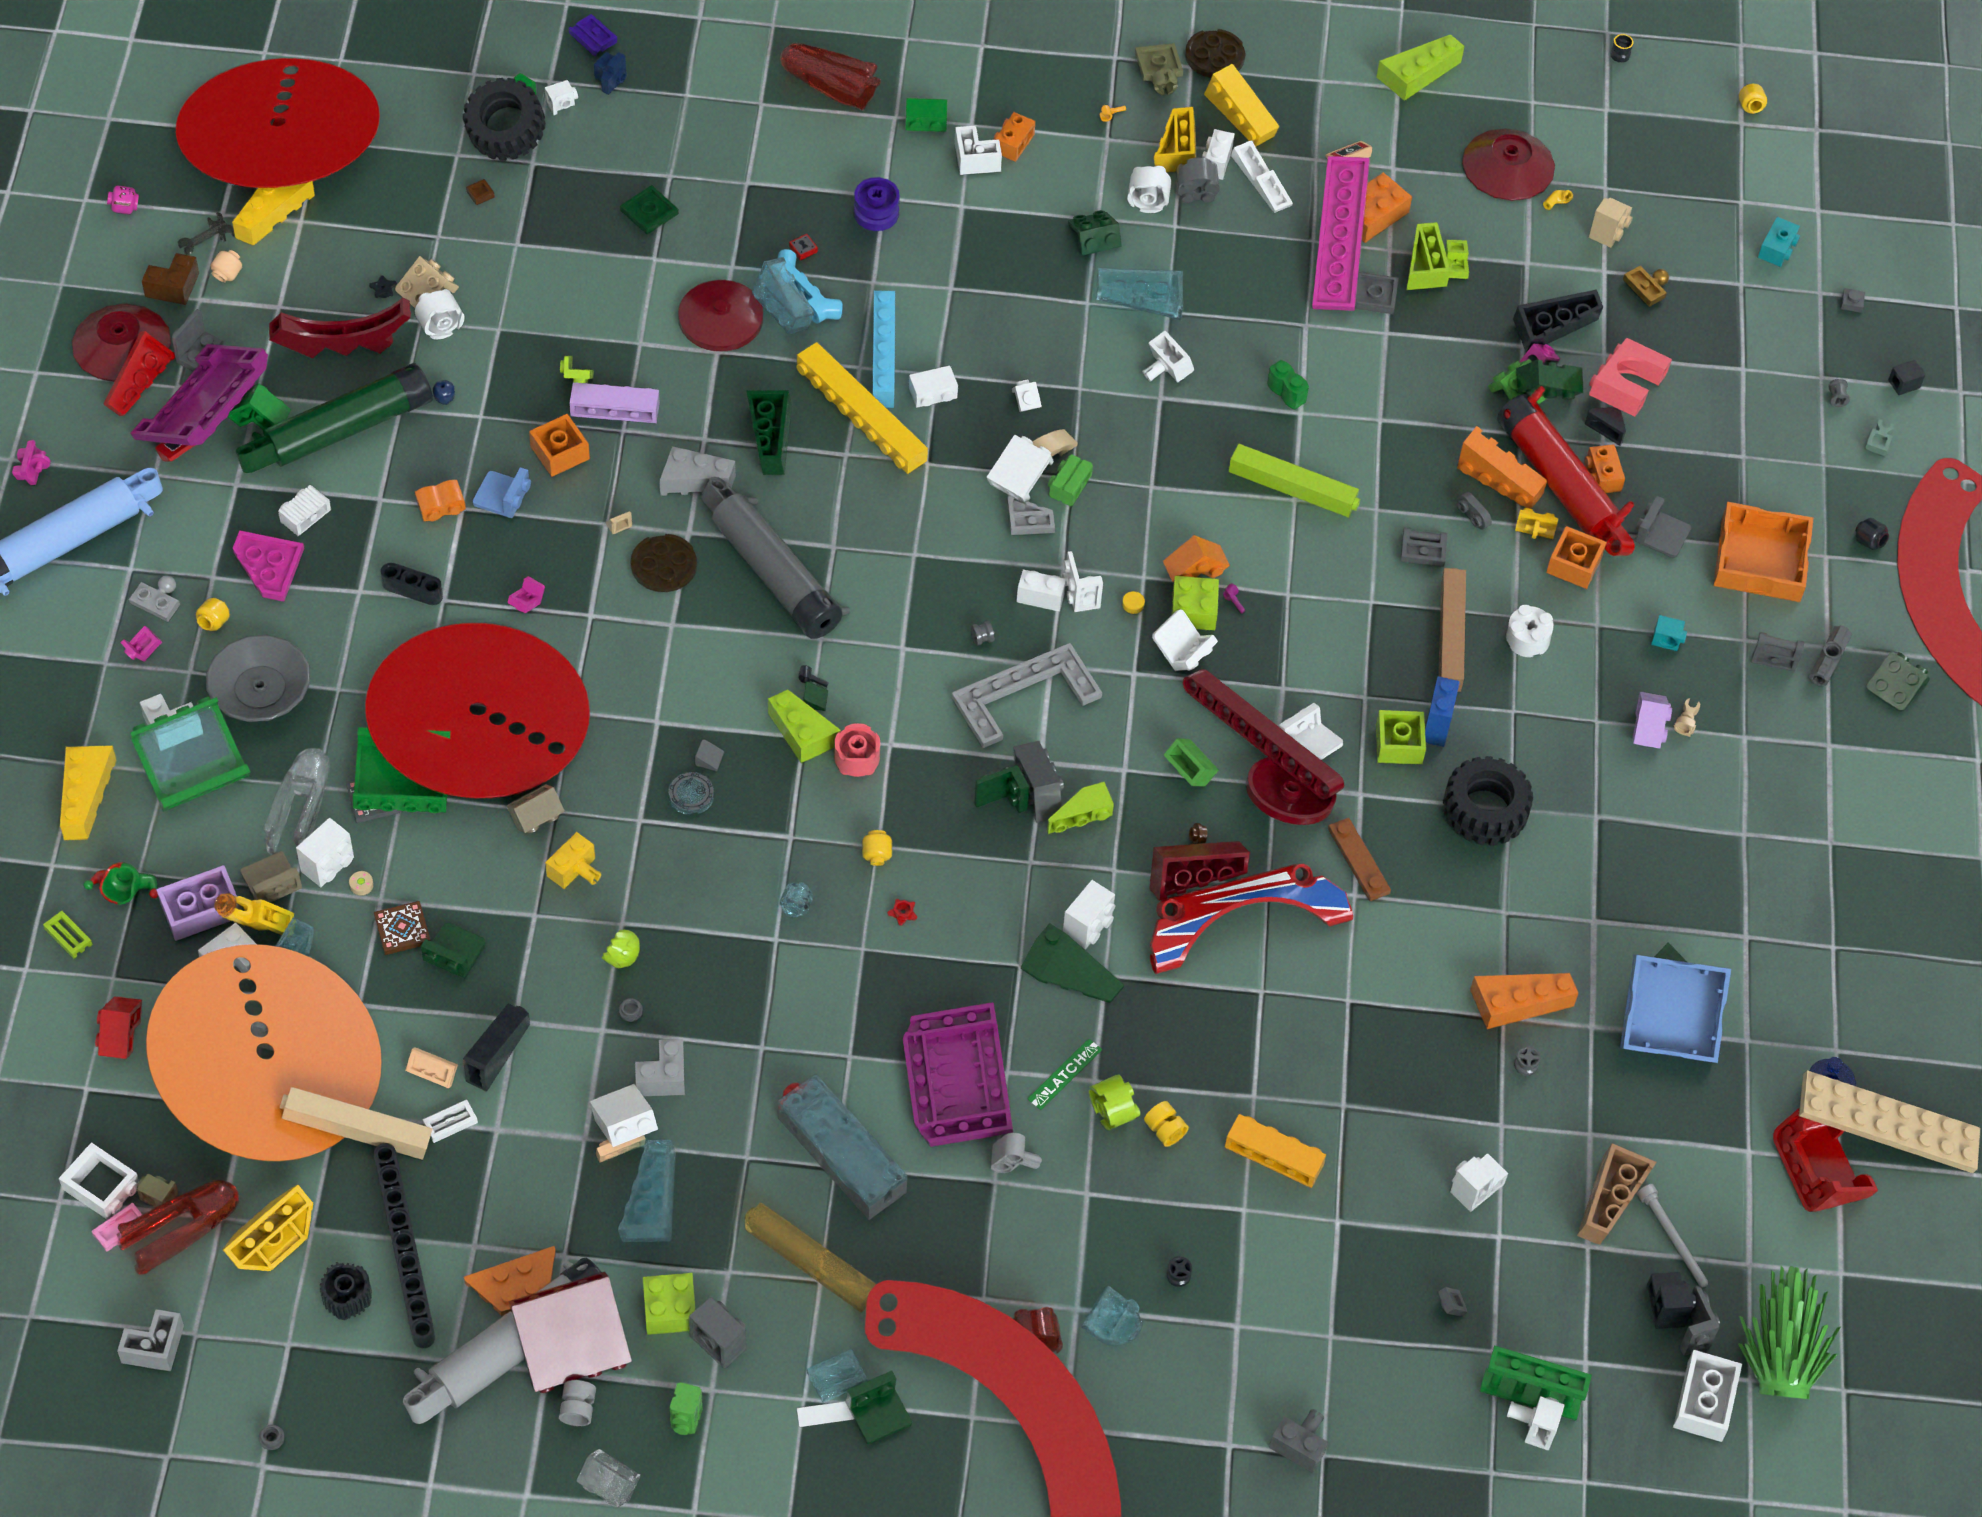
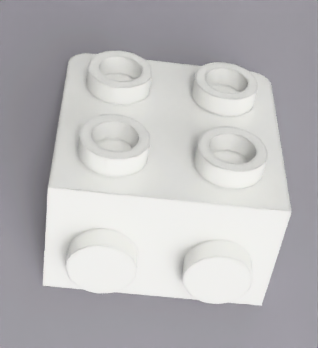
M1177 610L1152 635L1153 640L1175 671H1190L1197 667L1198 661L1210 654L1213 650L1212 647L1218 642L1214 635L1200 636L1183 610Z
M1315 703L1302 709L1279 725L1282 730L1321 760L1343 746V740L1321 723L1320 707Z

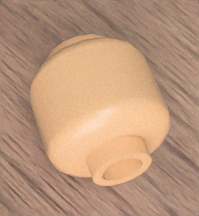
M232 250L228 252L220 251L210 265L212 275L224 283L226 281H233L242 269V263L239 260L240 256Z

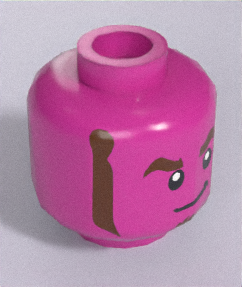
M117 185L114 187L113 192H108L107 204H111V210L114 213L130 215L133 210L137 211L139 194H136L135 189L132 187Z

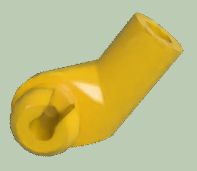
M1555 190L1543 202V207L1551 210L1555 204L1569 203L1573 199V193L1570 190Z

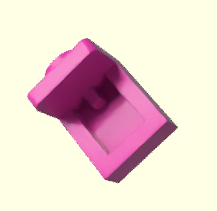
M527 576L524 579L522 588L509 596L508 604L515 607L518 611L527 613L541 604L545 586Z
M144 626L130 642L123 639L120 643L126 648L124 652L131 659L138 658L145 662L162 641L150 628Z

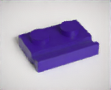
M592 14L577 22L573 28L569 27V34L594 56L599 51L603 52L617 43V36Z

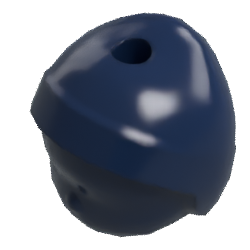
M440 380L434 384L433 395L438 403L448 405L449 402L453 401L455 391L452 382Z

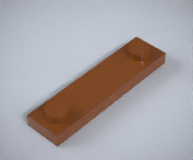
M1348 817L1330 824L1328 830L1368 900L1373 901L1390 894L1391 889L1350 818Z

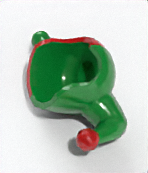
M118 862L109 866L106 870L97 871L90 880L85 881L83 884L85 889L91 890L93 885L100 883L99 889L103 897L117 905L130 902L140 889H149V895L153 899L158 897L156 877L151 874L139 873L134 866L125 862Z

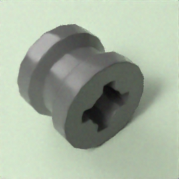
M989 620L984 621L981 625L976 623L971 625V635L976 646L986 641L989 643L994 642V632Z
M1531 1046L1521 1048L1517 1053L1514 1063L1517 1072L1525 1076L1534 1074L1538 1069L1541 1059L1539 1051Z

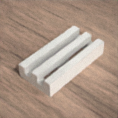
M467 1100L423 1119L424 1126L433 1128L431 1132L433 1143L478 1123L477 1117ZM466 1109V1112H464V1113H462V1114H460V1115H458V1116H455V1117L453 1116V1117H451V1118H448V1117H450V1116H452V1115H455V1114H457V1113H459V1112H461V1111H463V1110ZM446 1119L444 1122H442V1123H440V1124H438V1125H436V1126H433V1127L431 1126V1125H433V1124H435V1123H437V1122H439V1121H441V1120Z

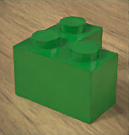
M258 383L244 394L242 400L229 412L228 418L239 427L254 422L264 430L286 420L291 409L281 399H278L269 392L265 386Z

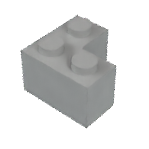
M683 1039L659 1040V1061L635 1062L636 1087L643 1096L685 1095Z
M156 1309L149 1332L124 1328L117 1350L121 1363L171 1371L184 1328L181 1314Z

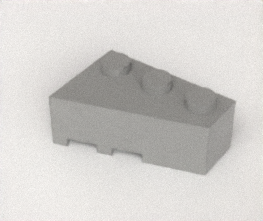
M672 446L660 478V496L681 492V495H688V492H702L703 494L711 477L723 479L732 488L736 477L735 461Z

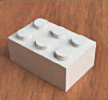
M1693 1350L1687 1363L1673 1428L1722 1442L1728 1431L1742 1364Z

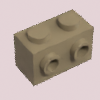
M547 784L507 805L517 829L524 833L535 832L540 828L539 825L545 822H553L559 818V814L565 812L554 787Z

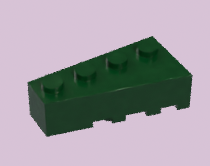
M747 390L763 475H785L792 413L789 390Z

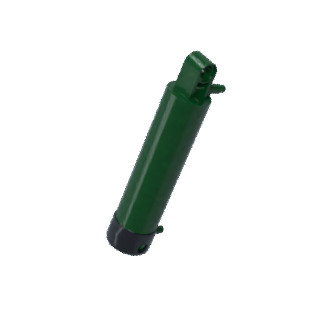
M412 363L393 371L385 377L267 427L263 430L264 436H261L258 432H253V441L236 449L242 471L244 473H252L273 463H277L282 467L407 411L410 412L422 407L433 400L429 382L419 365Z

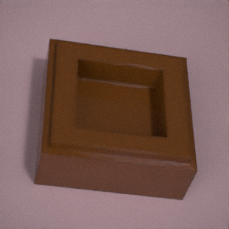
M485 179L466 187V192L476 205L495 197L493 190Z

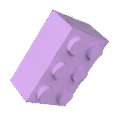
M224 865L156 889L175 941L229 922L230 920L219 915L220 902L225 895L232 894L237 896Z

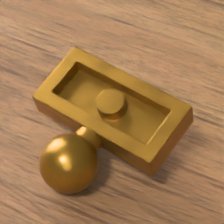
M1638 266L1625 273L1623 280L1650 307L1666 297L1667 293L1661 286L1668 282L1669 274L1664 269H1658L1651 277L1641 266Z

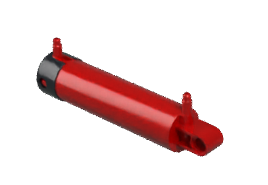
M1540 386L1532 395L1521 394L1508 401L1498 413V423L1510 439L1516 443L1538 474L1547 480L1546 484L1585 534L1607 542L1605 550L1610 555H1631L1635 544L1621 523L1634 507V503L1629 501L1619 511L1537 403L1545 388Z

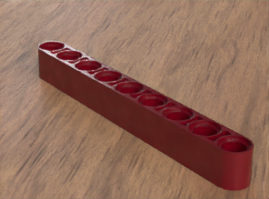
M1200 669L1183 679V688L1190 696L1319 798L1327 799L1344 788V780L1340 774L1210 672Z

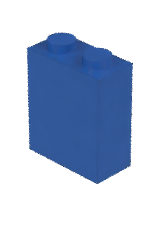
M1437 677L1425 727L1426 743L1441 747L1445 746L1460 681Z

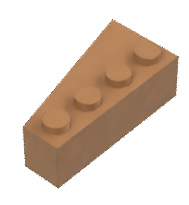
M1612 1143L1603 1155L1577 1236L1600 1245L1657 1162Z

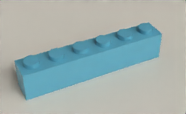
M874 291L873 396L885 408H894L895 291Z

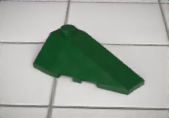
M1051 923L1036 938L1021 965L1023 971L1039 982L1046 984L1048 982L1060 985L1062 989L1068 990L1070 988L1080 991L1085 996L1111 1003L1124 987L1122 982L1076 941Z

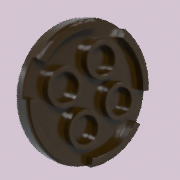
M1222 29L1197 32L1188 40L1185 51L1186 61L1191 69L1208 78H1212L1214 73L1231 64L1239 71L1244 65L1246 54L1242 45L1243 42L1233 33Z
M665 534V536L647 537L632 552L631 570L634 578L643 587L656 592H671L686 586L693 579L697 570V557L692 545L679 536Z

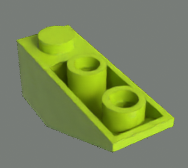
M1105 782L1083 787L1048 819L1047 833H1060L1071 827H1081L1089 822L1105 820L1112 816L1114 803Z

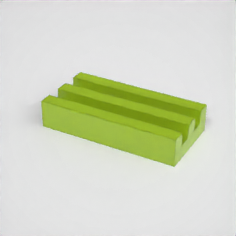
M60 911L43 924L44 929L73 959L77 957V953L84 952L85 947L93 945L91 939L63 911ZM61 919L83 942L79 943L58 921ZM54 925L75 947L72 948L51 926Z

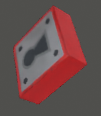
M808 234L789 242L790 249L799 260L818 252V247Z

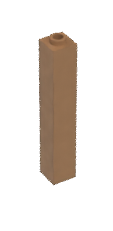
M1444 568L1441 579L1439 677L1460 681L1458 692H1461L1464 681L1466 570Z

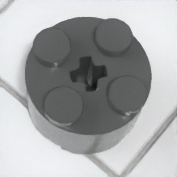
M1192 158L1187 160V164L1183 166L1181 163L1177 167L1176 172L1178 193L1184 203H1191L1194 200H1203L1206 203L1214 201V196L1218 194L1220 189L1217 164H1212L1210 159Z

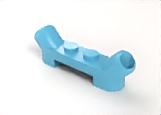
M789 249L781 250L777 261L768 267L772 279L781 288L788 284L807 303L806 314L815 323L818 324L825 319L839 320L842 316L843 302L839 299L824 298L819 289L808 281L805 274L800 273L795 268L796 254Z

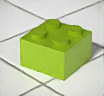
M1175 576L1172 594V615L1177 610H1183L1196 629L1215 630L1218 614L1219 579Z
M1379 710L1376 722L1377 763L1423 764L1426 752L1424 712Z
M693 1273L643 1277L647 1335L690 1331L689 1316L695 1311Z

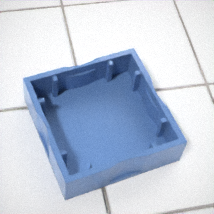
M1633 954L1620 1048L1718 1063L1723 1030L1722 1014L1727 1002L1731 969Z

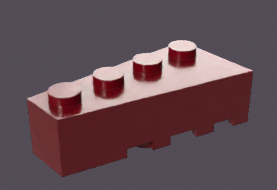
M1240 841L1154 847L1149 889L1160 901L1166 899L1171 894L1176 893L1179 895L1186 893L1187 889L1197 886L1202 888L1216 880L1221 882L1247 874L1250 852Z

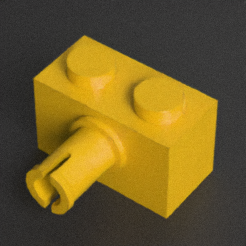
M576 832L545 862L547 877L563 889L578 875L590 882L591 885L596 884L594 879L598 882L601 872L590 866L595 860L594 844Z

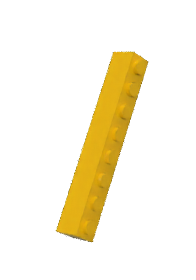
M816 342L797 354L796 367L798 372L803 376L805 375L816 389L822 391L829 402H833L843 415L848 416L854 426L858 429L860 428L871 442H875L880 447L882 453L888 455L899 469L902 468L909 474L927 462L928 448L820 344Z

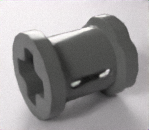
M1844 379L1832 380L1828 385L1832 394L1830 403L1835 407H1843L1850 402V397L1846 391L1848 383Z

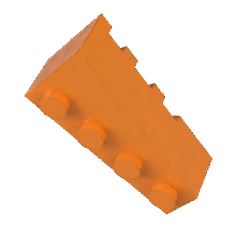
M1476 426L1463 442L1457 469L1477 479L1482 484L1493 488L1501 495L1514 500L1519 505L1532 509L1544 494L1547 480L1527 464L1521 465L1518 463L1514 454L1510 451L1505 453L1496 446L1498 444L1496 440L1492 437L1487 439L1481 434L1483 430Z
M1570 973L1474 976L1470 988L1487 1029L1574 1007L1578 996V990Z

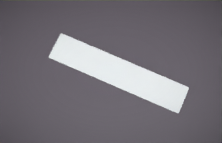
M846 1401L797 1408L799 1427L853 1420L854 1418L845 1403Z

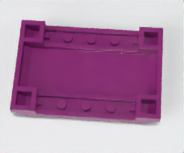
M207 344L195 357L199 366L153 419L143 418L130 434L135 440L190 446L203 444L216 431V427L222 420L228 417L233 407L242 400L244 394L254 386L255 381L266 370L268 354L263 348Z

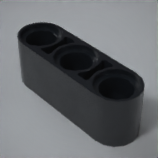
M386 563L381 567L382 584L385 590L428 605H437L443 600L442 584L439 578L396 563Z

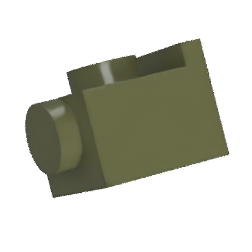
M147 1174L139 1180L137 1185L140 1200L163 1212H166L178 1195L176 1182L171 1180L168 1183L167 1180L160 1176L154 1177Z

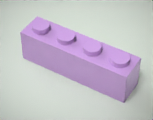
M573 383L570 398V414L574 417L657 423L660 403L659 390L632 388L629 386H610L606 384Z

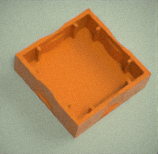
M1727 502L1722 516L1713 586L1800 602L1806 588L1809 563L1807 554L1811 543L1814 518L1786 512H1771L1754 506Z

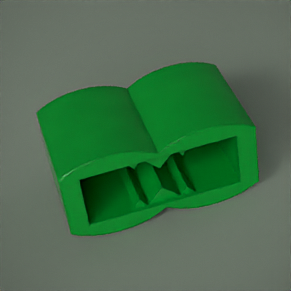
M1283 360L1270 366L1267 380L1268 387L1275 394L1281 396L1283 402L1292 409H1297L1306 403L1309 389L1307 381L1302 376L1296 374L1292 366Z

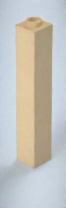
M291 1087L289 1095H283L280 1109L284 1110L282 1119L374 1146L388 1143L395 1148L396 1152L421 1160L424 1158L433 1129Z

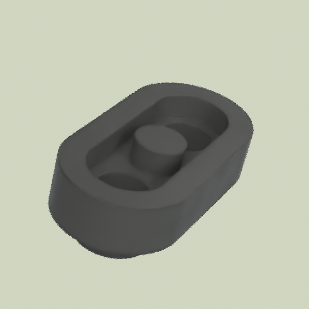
M1465 492L1458 497V509L1468 516L1476 528L1483 530L1492 524L1489 512L1470 492Z

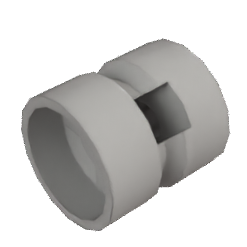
M571 1380L564 1383L562 1399L565 1401L561 1403L560 1421L573 1426H586L591 1423L593 1412L591 1405L594 1404L596 1387L593 1384L580 1380Z

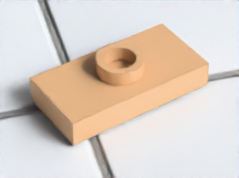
M414 1047L411 1050L405 1071L450 1088L458 1064Z

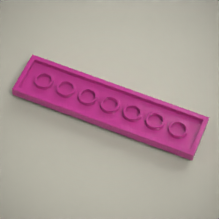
M1328 156L1313 309L1355 311L1370 165L1369 158Z

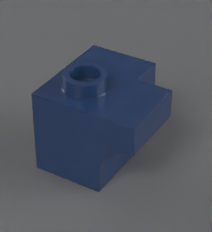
M605 52L594 64L595 79L601 81L602 92L607 95L619 83L624 82L627 76L625 55L620 52L615 56Z

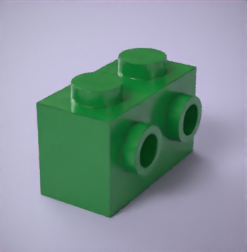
M906 98V130L946 132L947 99Z

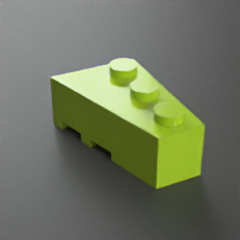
M1438 223L1417 224L1406 290L1447 287L1451 270Z
M787 689L768 698V714L800 763L835 748V738L841 730Z

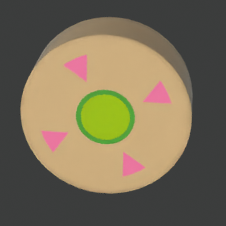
M365 871L356 872L349 879L350 889L356 895H366L373 889L372 876Z

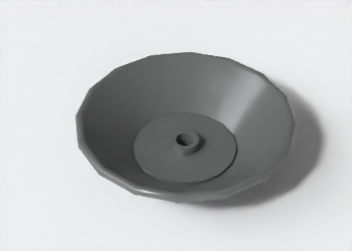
M270 635L246 636L227 644L213 657L206 672V691L211 699L217 697L219 709L231 718L247 722L270 721L289 713L303 700L310 685V665L302 651L286 639Z

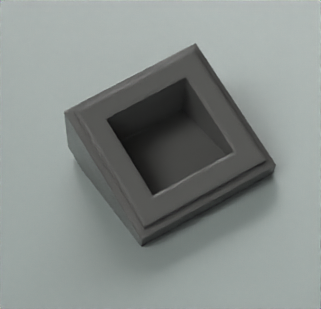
M702 739L695 756V764L699 767L718 771L724 751Z

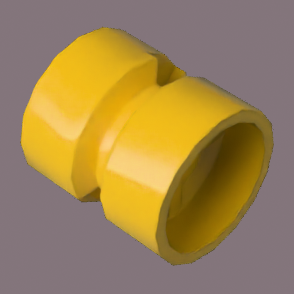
M1168 1101L1157 1104L1144 1117V1122L1153 1132L1157 1131L1156 1136L1165 1147L1178 1142L1189 1130V1126L1180 1116H1176L1175 1109Z

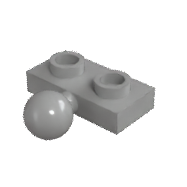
M171 576L161 577L158 581V590L141 582L129 598L130 603L168 622L180 606L179 600L166 594L175 590L176 582Z

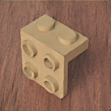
M419 256L397 284L395 290L403 298L410 300V304L416 308L419 297L423 293L442 291L444 288L455 293L459 286L453 282L455 278L451 274L439 270L441 266L433 259L428 261Z

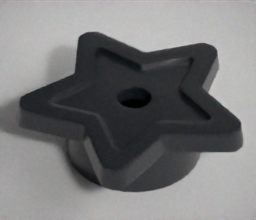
M381 275L379 280L370 283L369 287L375 290V298H387L393 296L392 288L397 282L387 280Z

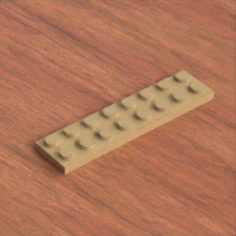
M1808 1070L1803 1074L1800 1117L1970 1173H1974L1978 1169L1980 1127Z

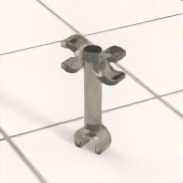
M217 212V221H212L210 217L207 218L208 226L210 227L208 230L191 239H179L178 246L179 248L187 246L184 248V253L189 255L194 251V246L218 233L221 241L225 242V233H230L233 237L235 236L233 226L227 225L223 220V215Z

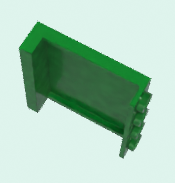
M358 727L353 809L363 811L382 809L387 812L397 809V811L411 813L416 811L446 813L447 794L419 785L401 774L377 749L369 729ZM426 730L450 739L451 731Z

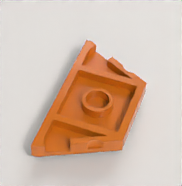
M555 1246L464 1276V1282L468 1287L471 1286L479 1293V1297L486 1303H490L493 1309L503 1316L511 1311L508 1301L534 1294L551 1282L554 1258L556 1256Z

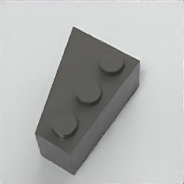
M1040 741L1014 746V764L1018 765L1029 785L1031 797H1028L1029 805L1034 804V819L1036 823L1046 821L1062 807L1061 790L1064 789L1062 778L1057 776L1054 762L1050 763L1048 750L1046 748L1043 749Z

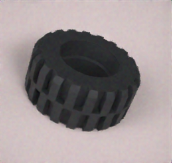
M503 77L496 78L494 82L489 80L485 82L486 85L483 87L479 85L475 89L476 93L470 94L468 97L469 103H465L463 109L465 112L463 114L464 127L475 148L481 154H487L488 158L496 159L498 157L500 161H506L510 157L514 160L518 159V155L523 154L524 156L528 154L530 148L534 149L538 145L536 141L542 139V130L545 129L546 125L544 111L533 89L526 86L522 81L516 83L514 78L504 80ZM512 107L522 111L519 121L507 130L494 131L487 128L490 117L500 109Z
M1485 756V759L1480 757L1472 758V762L1466 760L1461 763L1460 767L1454 769L1446 786L1443 798V812L1447 817L1446 821L1449 826H1454V831L1459 836L1461 834L1464 835V839L1470 842L1474 840L1480 845H1484V843L1497 845L1499 841L1501 844L1509 842L1510 837H1517L1526 826L1533 801L1530 781L1525 780L1526 775L1523 771L1516 770L1517 766L1512 763L1507 764L1501 758L1496 760L1492 756ZM1476 791H1490L1499 795L1505 801L1507 807L1498 811L1484 810L1476 806L1468 795Z

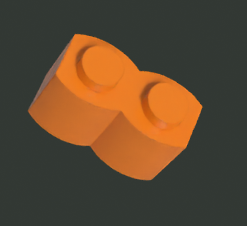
M457 480L444 481L436 486H427L415 491L416 501L423 521H436L444 515H458L466 509Z

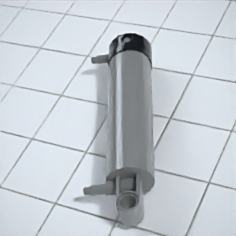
M581 1258L574 1264L566 1261L563 1264L566 1270L537 1292L602 1272L588 1258ZM509 1311L429 1369V1375L420 1368L414 1370V1374L421 1384L408 1392L403 1398V1404L414 1423L421 1424L428 1421L449 1405L458 1408L525 1359L513 1313Z

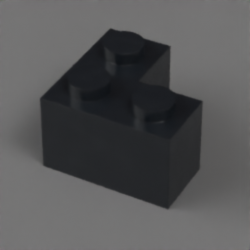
M1680 1272L1651 1274L1647 1287L1655 1328L1685 1327L1688 1318H1691L1693 1308L1696 1307V1297L1694 1293H1691L1690 1284L1682 1281Z

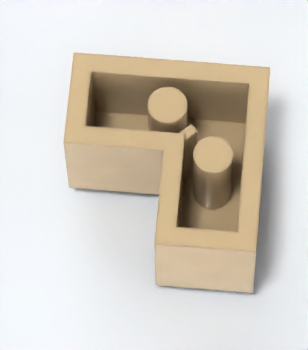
M1604 198L1595 212L1589 238L1611 248L1615 241H1620L1624 227H1629L1633 218L1630 216L1632 207L1613 198Z

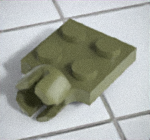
M1175 43L1135 47V56L1143 81L1153 82L1158 94L1164 95L1163 89L1165 88L1168 95L1173 93L1178 86L1177 77H1183V68Z

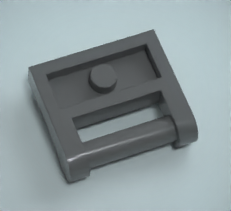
M1404 527L1401 562L1444 567L1447 533L1419 532Z
M1760 632L1752 654L1751 663L1795 672L1803 652L1804 641L1797 640V642L1770 637L1767 636V633Z

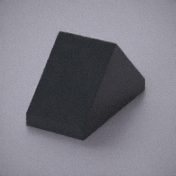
M1615 407L1593 408L1588 411L1585 425L1621 446L1626 433L1621 410Z

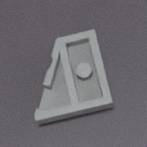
M1013 496L1007 497L1011 535L1055 533L1053 510L1038 507L1036 504L1028 501L1026 504L1015 501Z

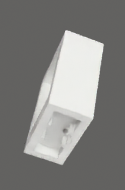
M91 1142L60 1176L59 1181L64 1191L108 1220L113 1214L115 1215L120 1211L123 1202L129 1196H133L136 1193L139 1179L136 1172ZM100 1161L124 1177L104 1201L79 1185Z

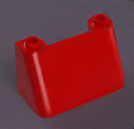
M1800 1108L1774 1130V1144L1805 1210L1810 1212L1826 1210L1869 1198L1878 1191L1870 1175L1861 1174L1857 1177L1855 1176L1838 1140V1137L1843 1134V1130L1800 1117Z

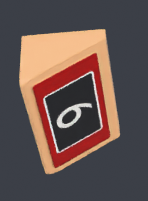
M1359 141L1326 154V158L1328 159V156L1369 158L1372 154V146Z

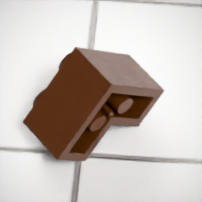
M176 253L169 269L148 265L142 279L145 297L186 305L199 275L197 258Z

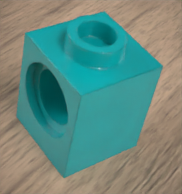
M1659 615L1651 645L1677 651L1680 643L1684 644L1687 631L1683 630L1685 621Z

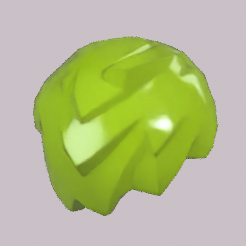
M619 930L615 934V938L611 939V944L606 948L607 952L603 953L602 959L615 968L631 966L639 955V938L632 931Z

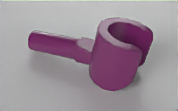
M1231 583L1225 588L1223 597L1228 601L1231 600L1242 614L1245 612V609L1236 597L1239 590L1236 585Z

